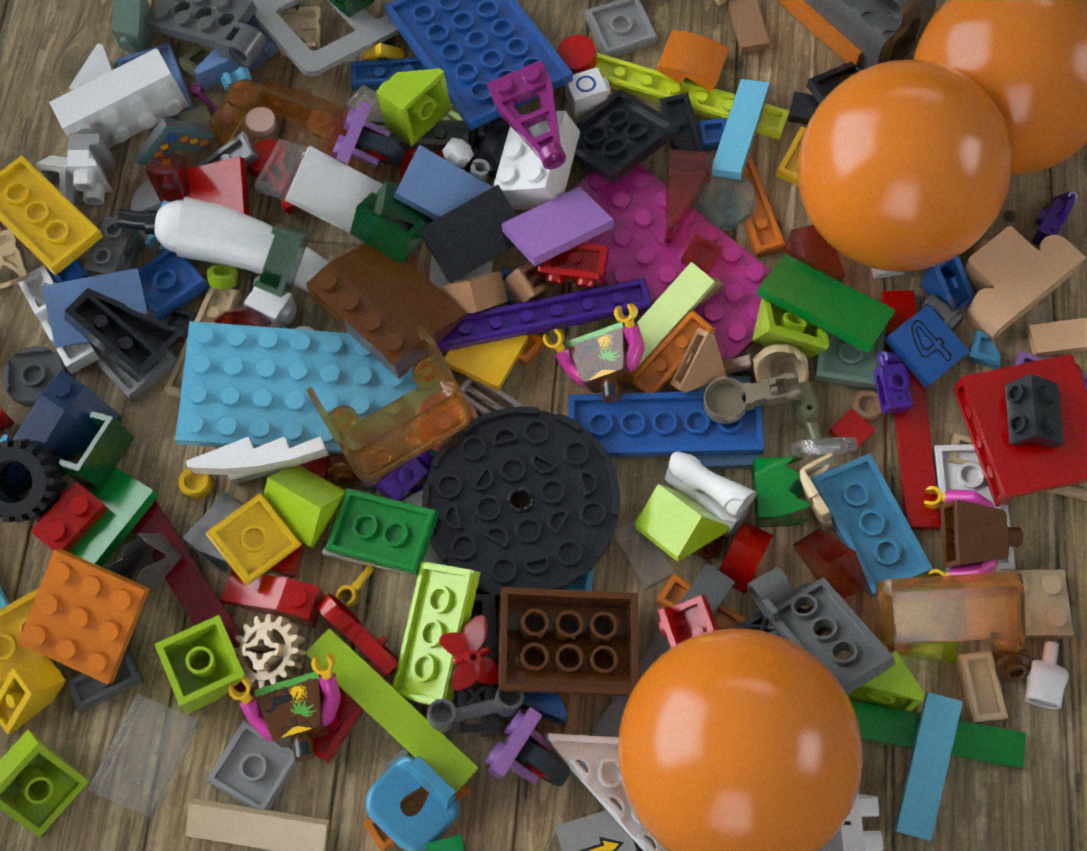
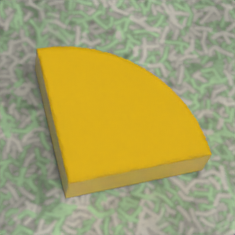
M379 43L364 51V61L378 60V58H404V49Z

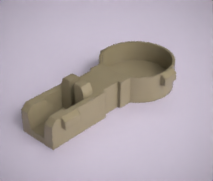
M791 372L777 377L762 379L761 382L752 384L750 382L740 383L735 379L721 376L716 377L707 386L704 392V409L713 421L721 424H731L741 419L747 410H752L756 406L765 405L767 407L802 400L803 392L798 384V374H791ZM746 396V402L743 403L742 397Z

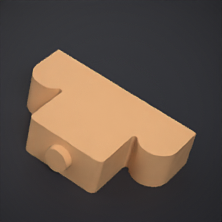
M1006 227L990 241L988 239L981 241L973 250L974 254L968 258L964 266L970 285L978 292L967 309V320L976 330L979 329L987 333L991 337L990 340L993 341L1075 274L1086 257L1062 236L1049 235L1042 240L1036 249L1013 227Z

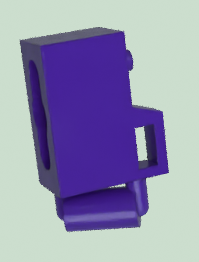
M1070 191L1057 195L1053 198V203L1049 209L1043 207L1035 221V224L1040 225L1032 243L1040 245L1045 237L1058 235L1074 203L1078 200L1076 192Z
M881 351L877 355V361L880 363V366L872 372L882 414L906 412L914 406L909 388L911 382L908 369L904 367V363L900 364L901 357L899 354Z
M420 447L414 454L409 453L405 455L374 486L385 498L402 501L405 498L404 495L409 491L417 493L423 489L424 483L426 484L433 461L431 454L426 447ZM423 478L425 481L417 488L416 484Z

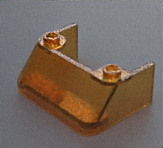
M261 78L235 82L229 88L209 121L220 149L231 141L251 106L267 107L276 115L308 126L310 133L314 137L322 139L317 150L333 157V149L339 135L346 136L347 130L343 129L350 109L272 79Z
M421 324L415 328L429 354L419 359L413 366L412 377L417 388L366 418L361 419L358 412L348 405H341L326 412L313 388L310 387L306 390L354 473L363 481H374L464 429L471 421L472 411L436 342Z
M999 572L883 580L876 585L874 612L877 638L890 653L897 651L899 656L910 654V649L915 648L917 643L989 640L990 644L997 645L998 650L1020 652L1026 641L1025 588L1021 573Z

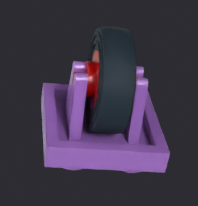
M360 100L357 108L351 106L343 129L347 130L346 136L339 135L332 156L348 165L350 158L373 167H377L378 162L396 166L400 165L405 154L404 148L389 138L390 131L366 120L372 105Z
M531 707L524 713L518 711L516 715H513L503 731L508 735L505 742L501 743L499 741L498 744H495L484 761L489 764L485 773L495 780L503 778L509 769L531 784H535L538 779H544L560 787L568 778L570 769L556 757L555 751L547 744L545 737L533 730L542 714Z

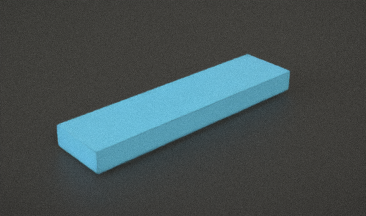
M740 80L711 168L712 176L742 179L769 95L770 82Z
M925 692L894 831L928 841L932 840L962 701Z

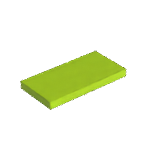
M421 561L392 686L404 699L428 705L437 699H446L452 702L454 695L452 687L453 673L458 665L452 663L453 658L456 656L447 653L439 643V637L446 633L463 632L465 625L471 618L481 572Z

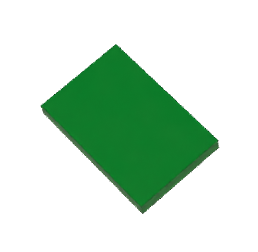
M116 467L101 491L96 489L90 491L108 509L68 551L101 567L159 496L154 490Z
M347 488L325 550L332 554L418 576L421 561H424L439 512L434 509Z

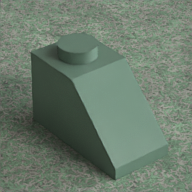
M114 0L111 30L119 47L127 52H140L149 49L156 32L150 31L145 24V21L152 14L147 0Z

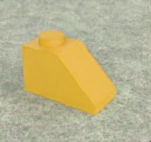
M43 656L13 667L0 689V725L7 735L15 732L51 704L66 682L61 671L53 664L50 658Z

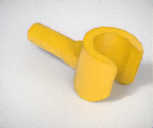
M368 565L351 586H341L336 592V598L340 600L346 592L351 591L352 597L346 605L349 607L355 606L360 597L358 591L373 573L374 568Z

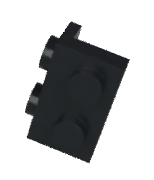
M498 117L474 129L473 137H475V141L471 147L474 156L468 162L466 172H470L473 160L484 159L490 165L487 175L494 179L496 178L510 128L506 120Z
M1033 374L1007 383L1005 391L1009 443L1017 446L1032 441L1050 448L1064 445L1058 383Z

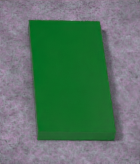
M784 254L761 283L756 295L867 353L871 351L896 311L787 254Z

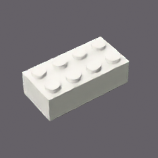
M157 48L49 102L68 137L69 134L100 133L108 148L126 141L145 129L152 128L163 117L175 116L182 109L189 106Z

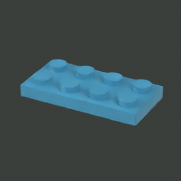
M870 453L811 478L812 483L831 513L833 527L870 597L922 576L933 569Z

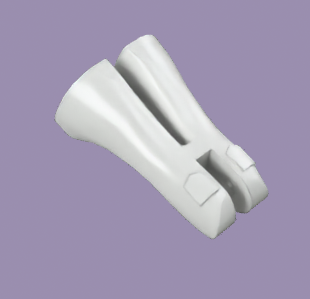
M677 451L671 455L665 480L729 526V531L724 533L723 536L730 539L748 516L751 509L750 504L755 499L756 491L713 473L691 454L688 455Z

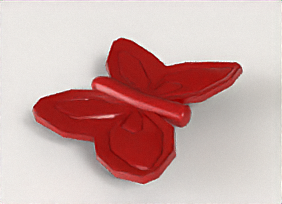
M483 615L472 618L465 625L462 633L451 632L442 634L439 637V643L447 653L456 656L452 660L453 664L458 665L453 673L452 687L454 690L460 691L465 689L476 680L482 684L489 685L498 683V665L492 658L481 657L490 653L488 646L480 648L486 641L488 629L485 616Z

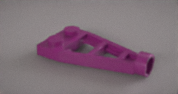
M540 60L486 83L498 113L539 157L543 167L552 170L563 165L566 161V155L560 141L554 89L542 61ZM535 96H540L541 109L522 116L514 108L516 104ZM547 120L550 131L534 137L528 128Z

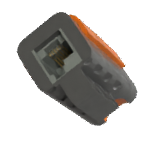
M777 0L780 5L844 62L852 61L855 65L860 63L864 69L879 63L903 60L916 49L918 41L931 20L936 6V0Z

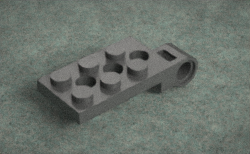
M162 0L145 21L150 31L215 48L220 57L234 60L243 67H251L267 45L264 35L256 28L247 25L248 21L257 11L254 2L251 0Z
M779 567L771 569L747 584L753 600L782 637L795 642L818 658L834 674L847 694L896 665L894 656L824 577L796 594L787 576ZM803 605L814 607L808 613L797 612L798 608ZM820 628L833 629V632L827 636L816 635ZM840 651L853 652V655L846 660L835 658L836 654Z

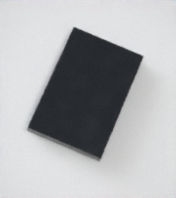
M497 184L425 225L422 238L448 283H452L515 247L513 242L502 232V223L516 217V214Z

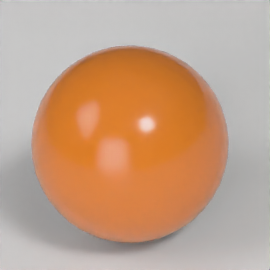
M947 0L937 10L918 41L913 59L936 62L951 67L971 78L991 97L1000 110L1010 135L1013 154L1012 176L1027 175L1047 170L1069 159L1087 145V0Z
M916 59L893 60L873 65L850 76L835 87L820 103L802 137L797 166L798 185L803 206L811 222L827 243L838 252L864 266L894 272L917 271L940 265L962 254L975 244L991 227L1000 213L1009 191L1013 154L1010 135L1000 110L991 97L971 78L951 67L936 62Z
M735 628L709 631L691 637L675 645L652 663L637 682L625 706L619 727L618 761L622 784L632 809L649 834L667 851H820L839 831L852 810L862 777L863 745L859 722L847 693L834 674L818 658L800 645L784 637L761 630Z

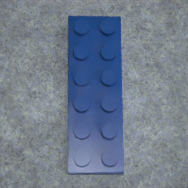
M705 391L686 393H621L622 398L614 403L603 402L602 394L568 395V417L580 423L582 428L595 439L597 438L610 458L671 456L677 451L688 455L691 454L692 456L760 455L764 452L762 405L756 406L752 410H747L744 416L734 423L721 424L710 419L705 412ZM746 396L742 397L743 403L746 402Z

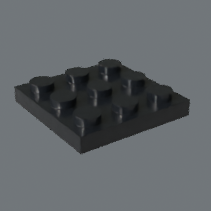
M619 89L575 124L580 134L573 159L615 185L680 132L679 125L674 120Z

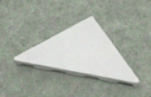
M553 733L545 735L547 744L643 851H667L641 824L628 801L619 769V737Z

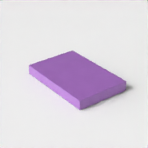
M580 186L502 223V232L534 266L614 228L613 219Z

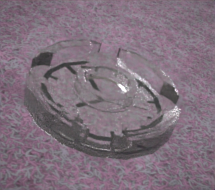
M855 437L819 438L791 443L792 456L803 457L802 452L813 457H823L830 452L833 455H842L848 451L856 452L858 449L857 438Z

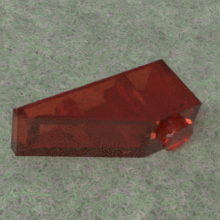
M670 149L667 165L664 243L670 244L702 196L705 183H710L712 165H707V152Z

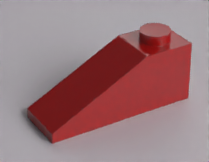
M231 570L220 601L265 615L281 616L289 619L290 622L315 628L321 613L316 605L325 595L318 586L290 578L265 574L246 586L236 572Z

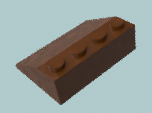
M367 243L329 262L306 283L312 300L398 379L402 378L432 347L440 342L467 316L465 311L407 260L400 264Z
M501 587L498 596L497 613L498 691L630 696L639 681L638 593Z

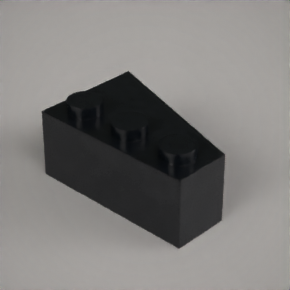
M89 288L65 309V321L137 383L181 339L184 331L176 326L172 327L158 321L149 314H142L126 307V304Z

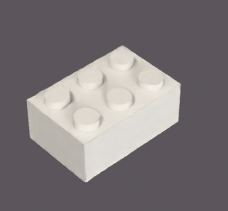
M557 111L560 141L566 155V161L556 169H545L539 157L510 126L493 187L497 184L500 186L513 210H530L565 193L580 134L579 129L566 111ZM547 120L528 128L534 137L550 131Z

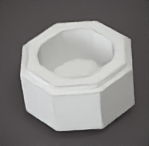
M451 138L442 150L445 159L459 168H465L474 156L471 146L464 140Z

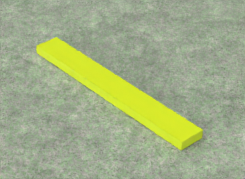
M597 53L598 60L594 68L598 67L602 78H607L611 89H620L628 94L659 103L660 98L688 92L694 114L710 119L726 118L728 120L736 94L716 88L709 92L693 81L686 79L681 84H678L657 70ZM765 104L756 133L780 140L790 111Z

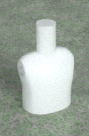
M1045 642L1042 660L1031 661V669L1026 674L1024 701L1054 710L1062 707L1063 693L1069 679V673L1065 668L1057 665L1059 644Z

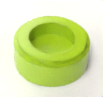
M215 264L207 270V283L215 289H231L238 284V270L235 267Z

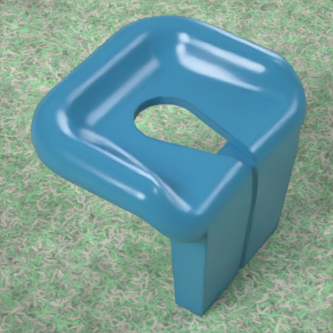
M403 756L397 759L370 787L365 801L369 817L405 851H426V844L438 841L456 821L460 813V804L456 799V791L444 779L436 775V772L420 756L415 759L410 756ZM423 787L429 793V796L422 809L415 816H406L401 811V801L412 792Z

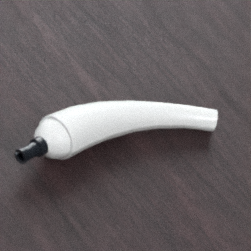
M184 197L183 200L169 202L162 206L159 211L148 210L147 212L119 208L117 214V228L145 231V234L155 235L161 245L177 253V257L231 266L259 274L262 273L275 236L271 234L272 226L261 220L223 205ZM306 247L293 285L309 292L306 283L324 268L329 261L309 247Z

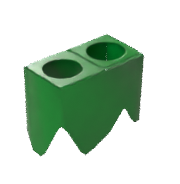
M802 457L754 458L751 466L752 490L756 491L754 512L757 528L796 526L800 522L809 521L808 519L795 518L789 515L810 506L807 501L798 499L802 490V483L797 480L800 477V473L786 467L788 464L803 460Z

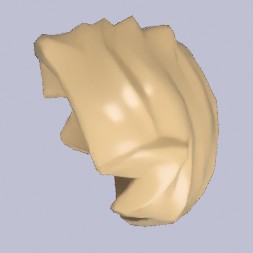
M773 344L754 356L753 363L756 382L790 372L791 374H798V383L808 381L809 379L806 355L791 344Z

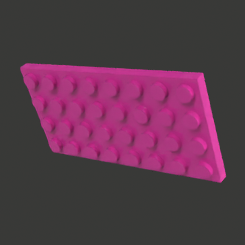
M638 165L615 185L592 171L573 188L575 189L580 186L614 222V228L583 242L605 245L610 248L604 286L645 278L653 305L692 262L709 277L713 276L724 284L722 291L693 309L715 328L716 332L714 335L722 362L740 357L754 343L752 339L762 299L756 293L761 283L771 272L770 269L641 165ZM647 311L640 312L638 315L642 317Z

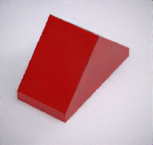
M743 521L736 533L719 571L735 581L732 588L746 594L748 590L747 584L752 581L773 535Z

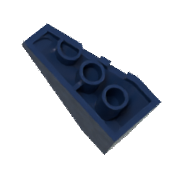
M61 370L40 394L13 440L29 439V441L42 442V447L49 446L54 450L51 454L52 456H59L60 459L70 462L75 459V454L91 444L100 430L88 417L92 411L112 416L117 421L121 416L88 387ZM18 461L10 466L6 476L7 486L11 493L17 497L32 487V475L29 469Z

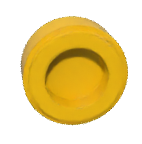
M187 468L180 474L178 486L187 498L199 500L210 493L213 487V480L210 474H194Z

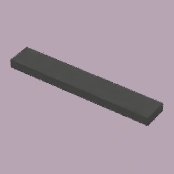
M706 563L680 603L699 595H706L714 615L734 586L735 581ZM661 631L639 661V679L652 663L663 653L671 649L668 639ZM615 696L593 728L592 732L595 735L619 737V727L623 712L630 696Z

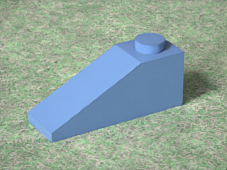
M252 17L247 25L259 30L266 38L267 45L251 67H248L249 71L264 65L279 50L277 44ZM214 49L194 70V74L201 89L205 91L221 84L220 77L223 76V73L233 72L243 66L234 60L220 57L216 49Z

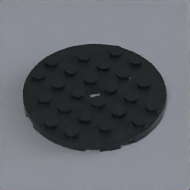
M510 407L495 410L473 419L462 426L460 432L448 443L443 444L431 463L426 484L424 483L422 507L439 512L430 542L441 562L446 566L481 572L477 590L486 594H495L498 597L501 587L563 590L590 572L601 560L614 537L620 514V492L617 474L607 451L597 438L595 439L582 428L580 423L561 413L557 415L541 411L537 407ZM518 494H525L530 497L529 504L523 510L512 505L513 498Z

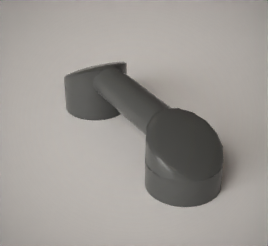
M497 689L495 699L455 708L449 700L437 699L429 705L427 720L435 730L447 732L457 722L494 713L504 717L512 716L521 708L524 693L504 692Z

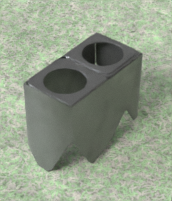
M227 491L220 496L206 514L183 537L196 553L219 572L227 570V563L206 536V531L244 505Z
M138 533L137 540L123 546L122 559L103 568L130 580L133 579V575L137 570L142 569L138 574L136 582L150 588L149 596L182 556L162 534ZM155 549L166 555L164 559L154 563L153 552Z

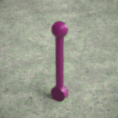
M193 84L190 86L189 89L192 96L199 97L205 104L207 103L210 109L220 118L221 124L229 125L231 123V117L228 114H223L202 93L200 85Z

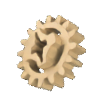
M267 614L265 619L256 616L254 617V626L244 624L243 628L246 632L244 637L236 635L235 639L240 643V647L234 648L236 655H239V662L245 676L251 681V687L262 688L282 682L283 678L292 679L294 678L291 672L293 668H302L297 659L298 656L306 655V651L299 649L298 645L303 643L305 639L302 636L295 635L299 627L289 623V619L272 614Z

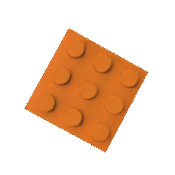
M55 549L18 644L107 685L113 683L150 588L63 549Z

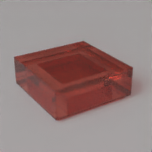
M695 234L681 257V263L688 266L692 262L705 274L709 275L722 254L723 247Z

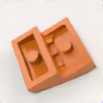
M672 30L656 70L678 84H681L685 78H688L711 92L717 85L730 48L699 34Z

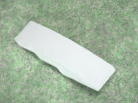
M43 265L30 272L28 279L18 284L50 341L55 346L42 286L55 284V282ZM90 342L57 349L71 374L99 359Z
M285 436L259 447H255L252 440L246 437L185 462L194 474L237 475L263 473L293 467L328 456L329 454L321 437L292 448Z

